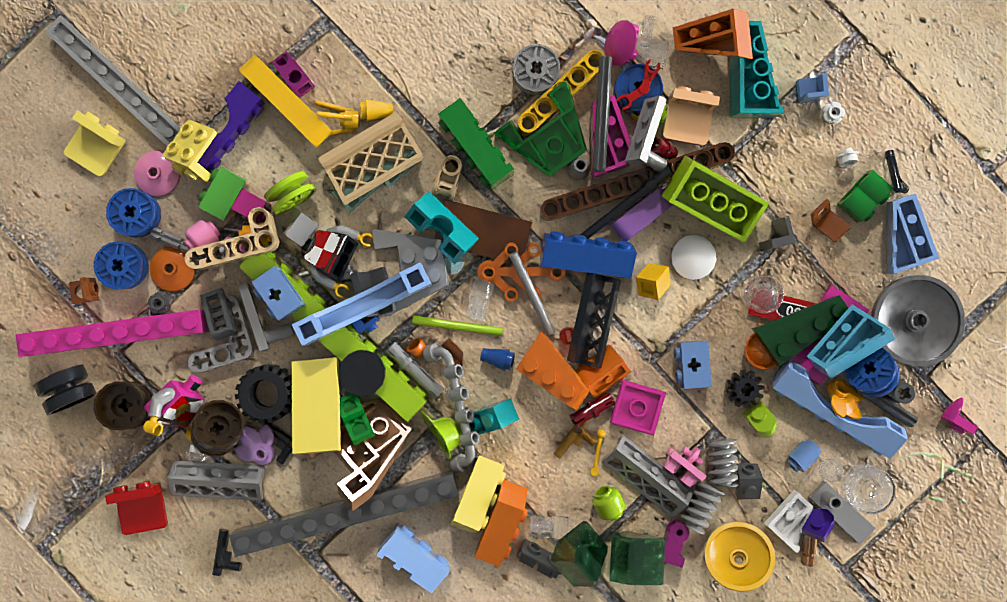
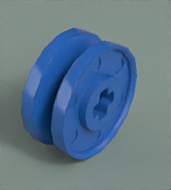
M644 64L628 66L620 73L613 88V96L615 95L616 100L620 95H629L637 86L641 85ZM658 73L650 83L649 92L633 101L630 108L624 111L629 115L633 113L638 116L645 99L659 95L662 96L663 83ZM621 99L617 103L618 107L622 109L627 106V101Z
M125 188L116 192L109 199L106 207V218L116 232L133 238L149 235L154 227H158L161 219V209L157 200L150 194L135 188Z
M110 242L102 246L96 253L93 262L94 273L98 280L106 287L112 289H132L140 285L146 278L149 269L148 259L144 251L137 245L129 242Z
M880 348L846 369V377L860 394L875 398L890 393L897 386L900 372L891 354L885 349Z

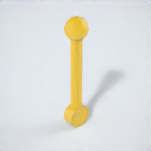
M602 429L597 431L598 442L594 465L590 469L592 476L599 474L598 463L602 439L606 435Z

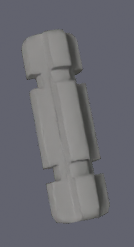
M154 227L150 233L151 239L161 241V243L175 249H181L185 253L190 250L184 243V238L157 227Z

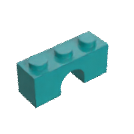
M430 192L416 201L404 216L420 233L427 228L437 230L443 237V243L439 246L438 250L454 265L479 240L473 232Z

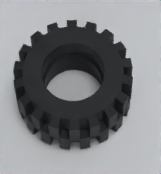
M270 364L245 372V375L241 376L239 379L241 382L235 388V390H238V394H235V399H239V404H236L238 409L242 408L244 410L242 414L250 416L249 420L253 422L257 420L261 424L266 422L272 423L283 418L291 412L292 374L289 375L287 373L288 370L285 368L281 369L279 365ZM263 380L272 382L278 390V400L271 407L261 404L256 396V388Z

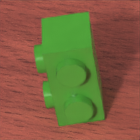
M221 166L219 170L216 168L213 170L209 179L212 182L209 189L204 188L197 200L201 202L199 208L224 221L247 179Z

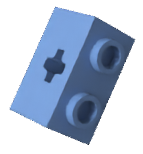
M274 266L252 281L255 287L253 292L260 300L266 302L268 305L266 310L273 319L277 318L278 321H283L306 305L280 267ZM274 290L281 291L279 294L280 299L273 298L276 295Z
M704 340L677 342V347L674 348L675 361H678L679 370H676L675 373L677 384H680V387L684 389L712 387L709 342ZM692 359V361L696 362V366L689 368L687 364L691 363Z

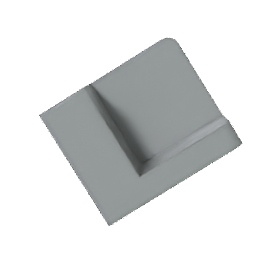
M293 207L289 214L294 220L284 234L303 247L318 227V224L302 211Z

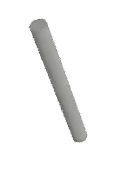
M518 252L511 253L509 257L547 335L554 334L556 331Z

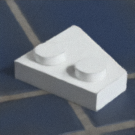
M793 490L764 524L798 553L800 550L798 543L802 534V527L811 514L813 506L797 491Z

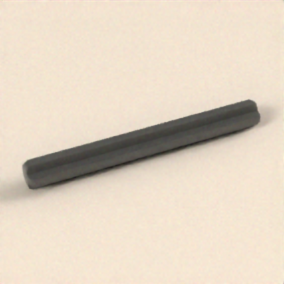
M601 56L599 59L593 171L604 172L606 170L612 73L611 56Z

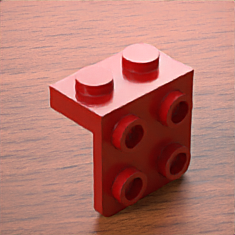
M150 481L137 483L136 487L128 488L127 485L113 488V492L105 495L107 505L117 504L121 531L124 535L162 529L168 525L161 482L151 484Z

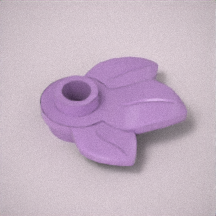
M267 424L259 431L244 425L240 436L242 444L235 447L238 457L246 462L255 461L260 465L270 463L275 455L272 446L275 437L272 429ZM260 450L264 452V457L261 456Z

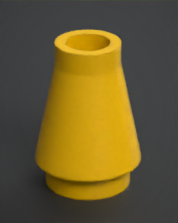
M368 99L360 102V119L366 120V122L386 118L393 114L392 103Z

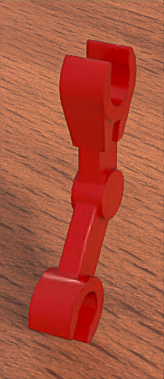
M651 59L645 63L643 80L639 88L629 95L623 94L617 98V103L621 99L627 101V106L623 107L621 111L628 110L633 101L649 92L650 83L660 70V63L656 65L654 71L649 69Z

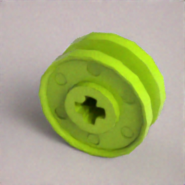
M305 171L296 172L282 179L264 194L267 202L279 200L272 208L276 215L290 211L293 207L299 206L316 192L317 189L314 184L303 185L308 179Z

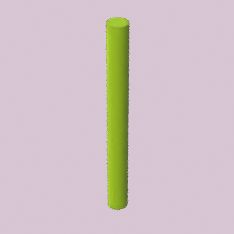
M413 315L412 320L414 325L502 337V327Z

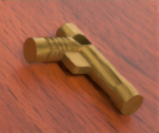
M587 422L580 425L581 433L574 432L576 429L574 425L553 454L561 459L572 443L579 446L585 440L593 447L598 439L589 434V432L587 433L584 429Z

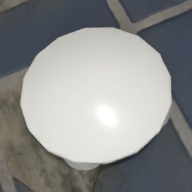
M698 235L686 236L680 239L672 248V265L682 278L691 280L701 279L707 276L714 268L716 252L711 242L706 238Z

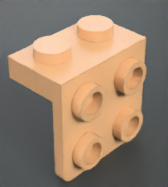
M679 86L678 89L674 88L669 96L668 114L665 118L663 138L700 146L707 144L713 110L718 107L720 97L714 96V93L710 91H700L698 93L692 92L689 87Z

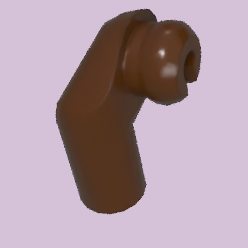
M449 338L446 339L441 347L450 352L455 365L460 364L462 366L463 351Z

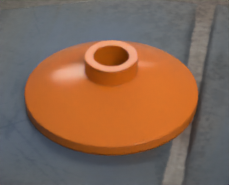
M170 246L162 248L151 260V277L155 284L164 290H182L194 279L196 269L187 266L185 262L186 253L182 252L181 249H175ZM169 264L173 266V271L170 273L167 271Z

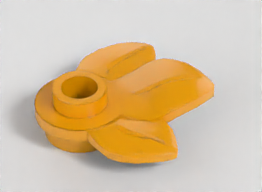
M843 380L831 381L827 386V390L831 397L830 403L834 412L840 418L847 416L851 419H861L862 415L857 402L861 401L864 397L858 394L854 387L848 386Z

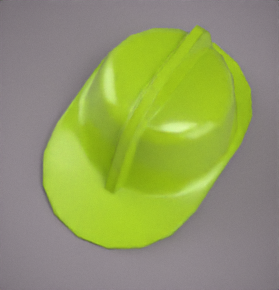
M421 411L420 414L425 424L437 439L445 456L450 459V452L461 444L460 436L462 432L459 425L448 417L431 420Z

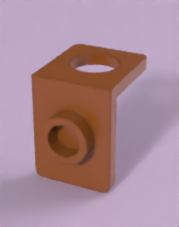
M828 199L811 213L812 225L833 242H837L851 229L847 222L831 211Z
M83 277L79 281L69 282L72 304L99 301V287L96 283V278ZM80 285L83 298L78 297L76 294V289Z

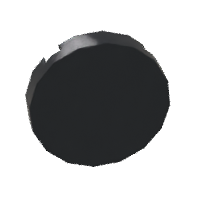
M357 350L343 359L339 368V378L343 387L348 392L357 396H367L375 393L384 383L386 367L383 360L376 353L368 350Z

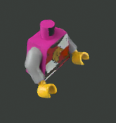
M190 375L185 383L174 380L169 381L144 406L148 412V417H150V420L146 421L143 425L144 431L160 436L163 432L162 424L185 428L189 424L192 426L196 412L204 402V398L197 390L202 381L194 375ZM189 428L186 431L185 435L186 438L191 441V428Z

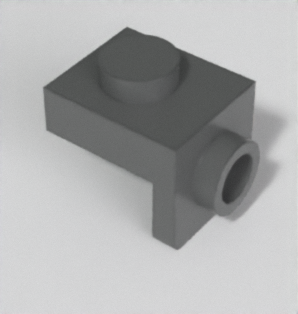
M736 464L738 466V470H736L738 475L737 499H760L763 476L758 464Z

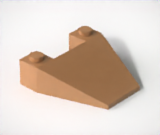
M382 398L361 404L375 436L355 446L340 416L341 451H334V453L352 474L339 482L337 486L339 495L352 511L373 496L412 431V428ZM310 453L306 455L309 457L310 460H312L321 453Z

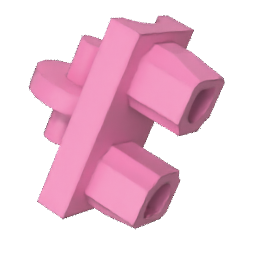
M685 446L681 452L686 455V458H683L671 447L666 453L669 456L666 458L663 466L672 474L681 465L684 466L686 471L679 478L682 482L691 488L698 479L703 481L706 478L704 473L692 465L693 462L699 466L703 463V460L699 457L701 450L698 447L690 450Z

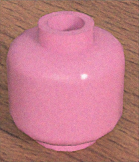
M199 220L185 231L187 240L184 243L189 249L219 241L218 236L220 232L209 220L207 222Z

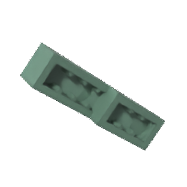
M405 149L403 158L409 159L417 153L415 150ZM386 161L383 170L389 171L394 167L395 162ZM414 165L382 184L390 188ZM366 172L363 182L372 181L375 174ZM346 184L343 192L345 196L354 191L355 185ZM382 184L347 205L342 202L336 190L331 193L351 213Z

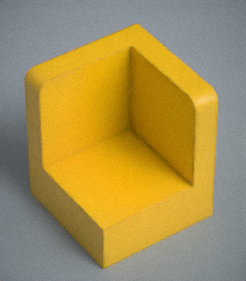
M648 263L636 276L638 296L659 300L671 284L669 266Z

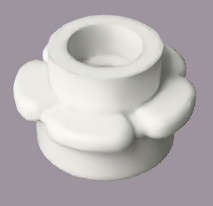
M838 102L828 103L823 108L822 117L828 123L837 124L845 116V110Z
M852 148L843 149L836 157V161L839 162L840 167L852 166L858 162L857 156L859 152L853 151Z

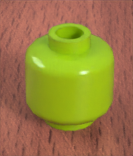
M606 485L595 491L592 503L599 517L603 520L611 521L619 519L626 508L625 501L619 490Z

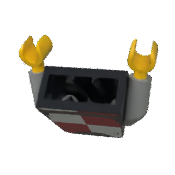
M342 225L328 228L326 231H316L313 239L309 238L303 247L301 246L302 250L306 251L304 259L309 262L308 268L313 278L329 290L334 289L338 297L345 298L339 294L338 290L340 287H345L349 290V287L344 284L338 285L336 281H341L359 244L356 240L360 241V245L363 248L368 249L371 245L365 244L363 239L369 238L373 240V236L370 233L360 235L359 231Z

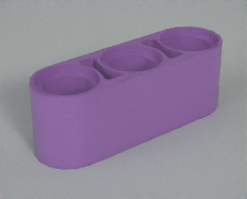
M662 185L611 224V227L622 241L631 239L674 205L661 196L665 190Z

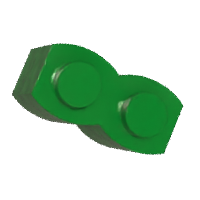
M872 169L867 171L854 184L837 205L856 223L863 220L866 222L875 214L874 209L876 206L884 204L891 195L889 193L893 187Z

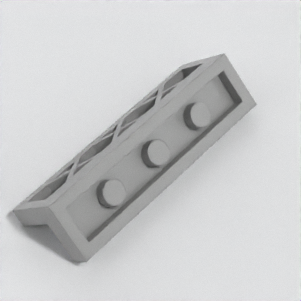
M624 435L618 439L614 449L603 458L601 463L671 518L689 505L694 490ZM616 457L623 465H617L611 459ZM630 472L637 473L641 479L633 478ZM648 487L656 488L659 493L651 492ZM665 500L672 501L677 506L675 508H671L668 504H666Z
M173 461L167 481L172 496L262 501L264 496L262 481L265 468L261 465ZM177 485H183L187 488H177ZM199 486H206L209 489H203ZM223 487L230 488L233 491H227ZM245 489H256V492H249Z

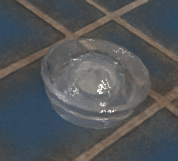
M759 275L748 281L745 286L744 297L752 310L767 314L774 312L781 306L784 300V291L777 279L769 275Z

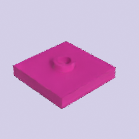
M622 379L609 423L654 436L666 392Z

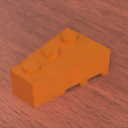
M541 331L516 370L571 408L578 410L590 391L553 344L549 336Z
M505 479L503 480L487 525L483 529L477 544L475 558L500 567L503 559H508L512 548L509 546L511 540L516 541L520 530L517 526L519 522H524L528 512L525 509L528 488Z

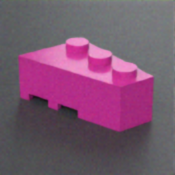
M615 95L610 97L607 159L604 172L593 171L597 102L592 103L590 107L591 179L631 166L625 162L631 141Z

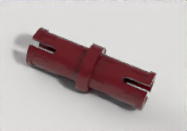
M654 137L651 150L655 154L668 160L677 157V148L672 146L668 140Z
M606 392L592 402L588 401L586 406L569 415L572 423L579 427L589 419L599 417L601 412L615 405L614 398L609 392Z

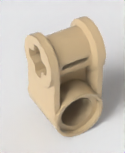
M450 155L443 159L439 174L434 183L433 196L438 194L450 198V201L455 200L463 170L462 163L458 157ZM450 161L458 163V169L453 173L446 170V165Z

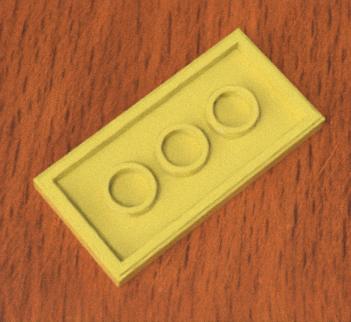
M336 357L293 361L292 454L341 451L339 359Z

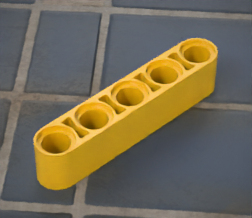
M591 50L521 114L518 120L519 132L523 136H531L559 111L548 93L567 80L572 98L575 97L598 75L599 66H590L588 60L594 58L599 61L600 57L604 56V54L599 50ZM580 74L583 77V81L581 83L574 82L572 75ZM546 104L550 107L551 111L547 114H542L538 107ZM527 119L531 120L534 123V127L532 129H525L522 126V122Z
M255 54L238 69L316 148L333 132Z

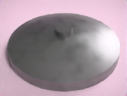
M925 275L902 277L890 283L878 295L871 313L873 318L891 328L895 340L882 348L888 351L896 362L910 366H929L946 359L958 347L965 329V312L958 295L943 281Z

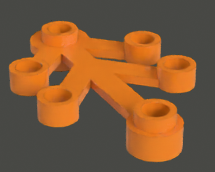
M510 242L506 244L505 249L493 261H483L479 265L477 273L483 282H493L505 293V298L512 302L518 298V290L515 287H510L500 276H510L525 292L526 290L513 264L510 267H501L511 254L507 251L509 246H514L518 252L517 244ZM536 242L528 245L527 250L520 256L523 265L532 257H537L541 254L540 245ZM537 246L539 250L537 253H531L530 248ZM525 267L529 276H549L555 281L561 280L566 274L565 269H560L561 273L554 275L552 272L556 268ZM488 268L493 270V274L490 276L484 273ZM534 287L535 290L538 292V296L540 298L541 292L539 288ZM514 291L516 294L514 297H509L507 293Z

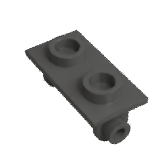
M524 539L522 549H519L516 555L519 558V562L531 568L535 566L536 562L539 563L537 571L548 576L550 579L552 577L556 579L559 574L561 575L564 559L555 553L545 550L537 543Z

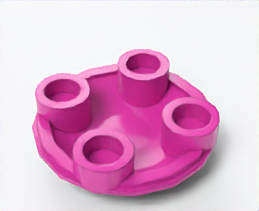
M621 20L615 23L609 30L605 40V56L612 57V65L614 66L623 65L628 60L633 61L638 53L636 45L639 27L628 20Z

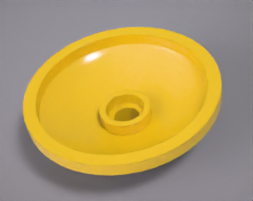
M732 522L720 526L711 534L705 547V562L709 573L720 585L729 590L748 592L758 589L771 577L775 567V552L771 541L760 529L748 523ZM740 557L743 563L737 564L734 559Z

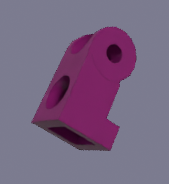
M287 51L272 61L299 99L315 87Z
M675 519L668 523L657 557L663 562L683 568L685 558L680 553L683 543L689 537L690 531L682 521Z

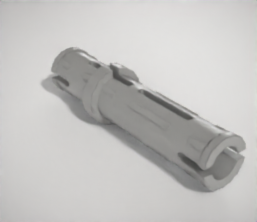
M397 342L386 351L400 365L399 368L401 370L404 369L433 399L438 397L444 390L414 360L415 357L405 352Z

